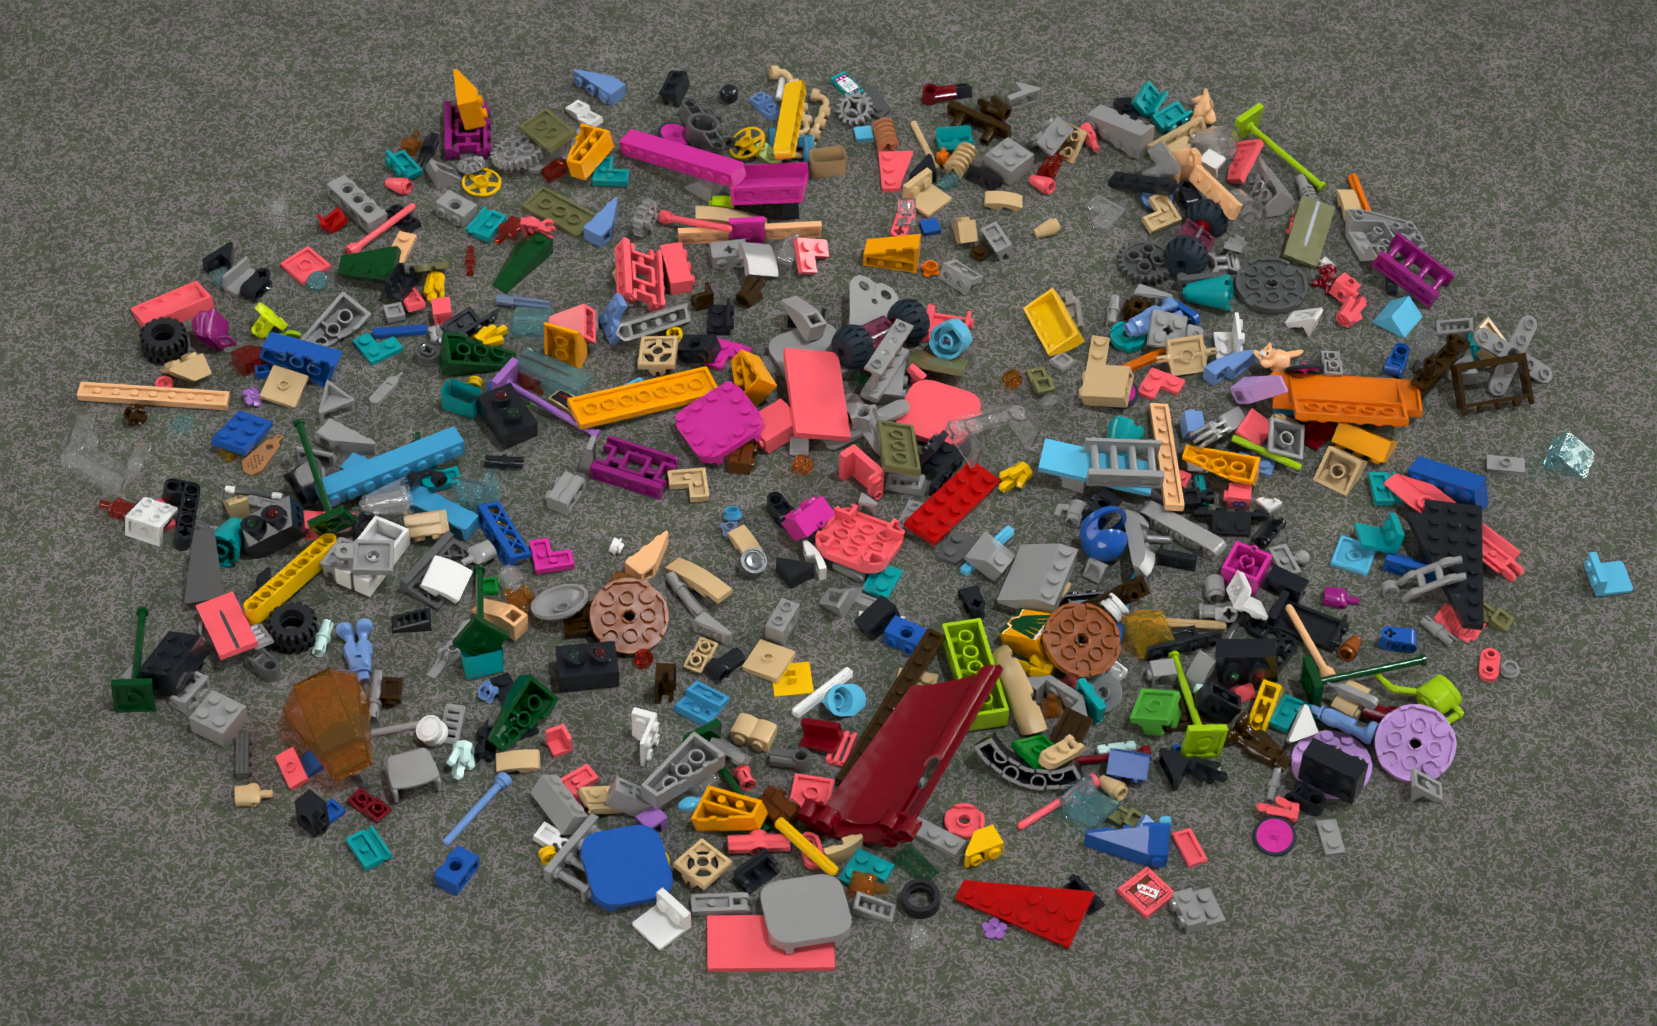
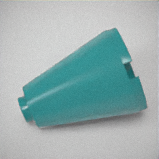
M1226 274L1188 283L1186 287H1183V298H1186V301L1226 311L1231 310L1232 305H1229V300H1233V280L1229 279L1232 275Z
M1116 416L1113 420H1109L1106 438L1142 440L1145 430L1140 424L1139 426L1133 424L1134 420ZM1117 453V455L1129 457L1128 454Z
M231 517L214 530L219 565L221 567H230L239 558L243 541V529L240 526L242 520L240 518Z

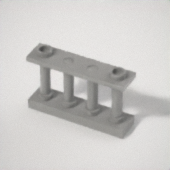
M896 319L864 367V370L872 373V376L862 389L860 397L876 404L878 403L909 356L910 350L903 348L902 345L912 331L913 325Z
M1086 438L1083 452H1091L1092 468H1088L1086 476V486L1162 488L1165 474L1164 471L1156 470L1155 455H1158L1160 451L1161 440ZM1099 453H1110L1111 469L1100 468ZM1117 453L1129 455L1130 469H1119ZM1136 454H1147L1149 470L1137 469Z
M592 813L543 869L544 881L551 884L555 879H561L581 890V901L583 903L591 897L589 884H585L569 875L563 869L567 864H572L584 871L582 861L576 858V854L581 849L582 843L588 835L602 831L599 829L598 816Z

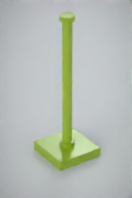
M1260 102L1236 118L1230 142H1238L1253 133L1300 174H1304L1306 179L1315 185L1319 192L1325 189L1327 185L1325 182L1317 179L1258 129L1265 107Z
M1172 651L1168 654V659L1173 658L1177 678L1194 724L1188 725L1179 754L1191 758L1193 755L1201 758L1220 757L1228 733L1227 724L1202 725L1179 660L1180 654L1178 651Z

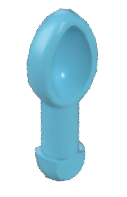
M685 797L678 803V808L683 811L695 810L702 797Z

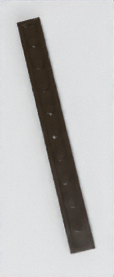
M927 628L836 776V782L841 783L909 687L918 685L945 641V635Z

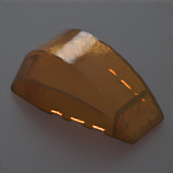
M329 667L293 684L283 705L285 718L299 741L303 743L316 761L321 764L334 782L372 765L371 729L369 723L371 721L369 713L370 700L359 673Z

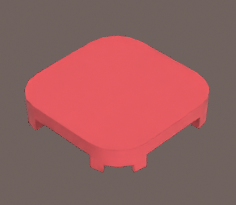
M920 380L910 387L904 398L909 403V412L896 419L895 422L914 425L916 440L925 443L928 442L934 433L939 434L944 429L949 434L945 441L960 448L967 440L973 426L980 417L981 403L979 398L969 391L933 380Z
M851 504V507H835L833 509L835 515L828 520L821 531L817 530L814 547L825 559L863 573H879L886 569L903 545L905 530L899 525L900 521L893 518L889 523L858 511L859 505Z

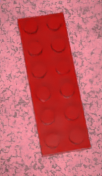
M970 460L905 520L904 526L932 546H936L999 486L1001 480L973 460Z

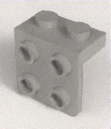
M1059 116L1055 118L1050 117L1040 126L1042 130L1031 137L1029 140L1031 144L1028 147L1032 149L1039 146L1051 157L1074 129Z

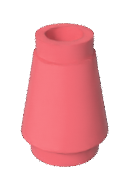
M1033 174L1029 178V184L1043 194H1052L1056 188V182L1050 177Z
M388 177L385 181V187L401 195H408L412 191L413 183L408 178Z

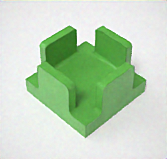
M1141 688L1130 716L1131 723L1142 726L1145 735L1163 736L1164 730L1162 725H1171V728H1176L1181 717L1178 706L1180 699L1179 691Z

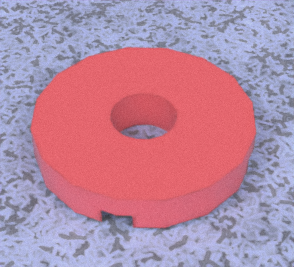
M956 804L945 813V830L964 840H971L974 831L984 828V814L972 804ZM967 819L969 820V823L962 824L959 822V820Z

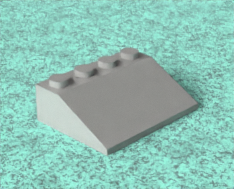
M1022 544L996 603L1018 610L1022 608L1052 614L1057 609L1074 570L1078 549L1063 544Z

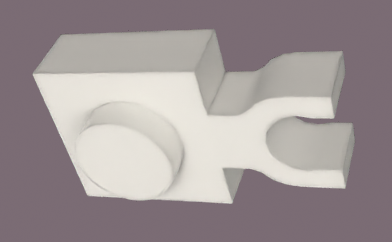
M545 821L532 839L543 847L554 846L558 852L562 845H565L568 841L566 838H561V833L558 829Z

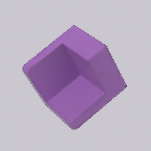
M651 806L635 816L636 825H645L653 829L657 827L661 832L668 828V817L660 808L655 809Z

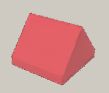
M1244 682L1228 689L1241 696V703L1256 697L1253 684L1249 682Z

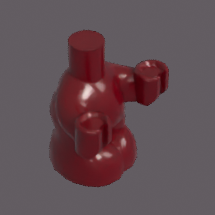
M1326 264L1319 267L1321 280L1318 278L1312 280V287L1325 289V295L1332 296L1329 291L1337 279V268L1332 264Z

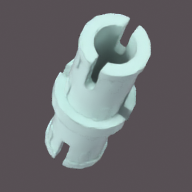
M324 619L321 621L312 654H315L316 657H323L326 646L330 643V633L334 625L331 620Z

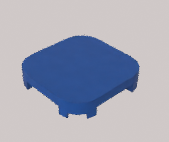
M633 825L599 831L588 835L582 843L579 861H582L593 904L596 903L601 908L607 909L608 912H616L617 908L655 902L656 904V892L661 888L670 893L673 885V875L662 840L653 828L645 825Z

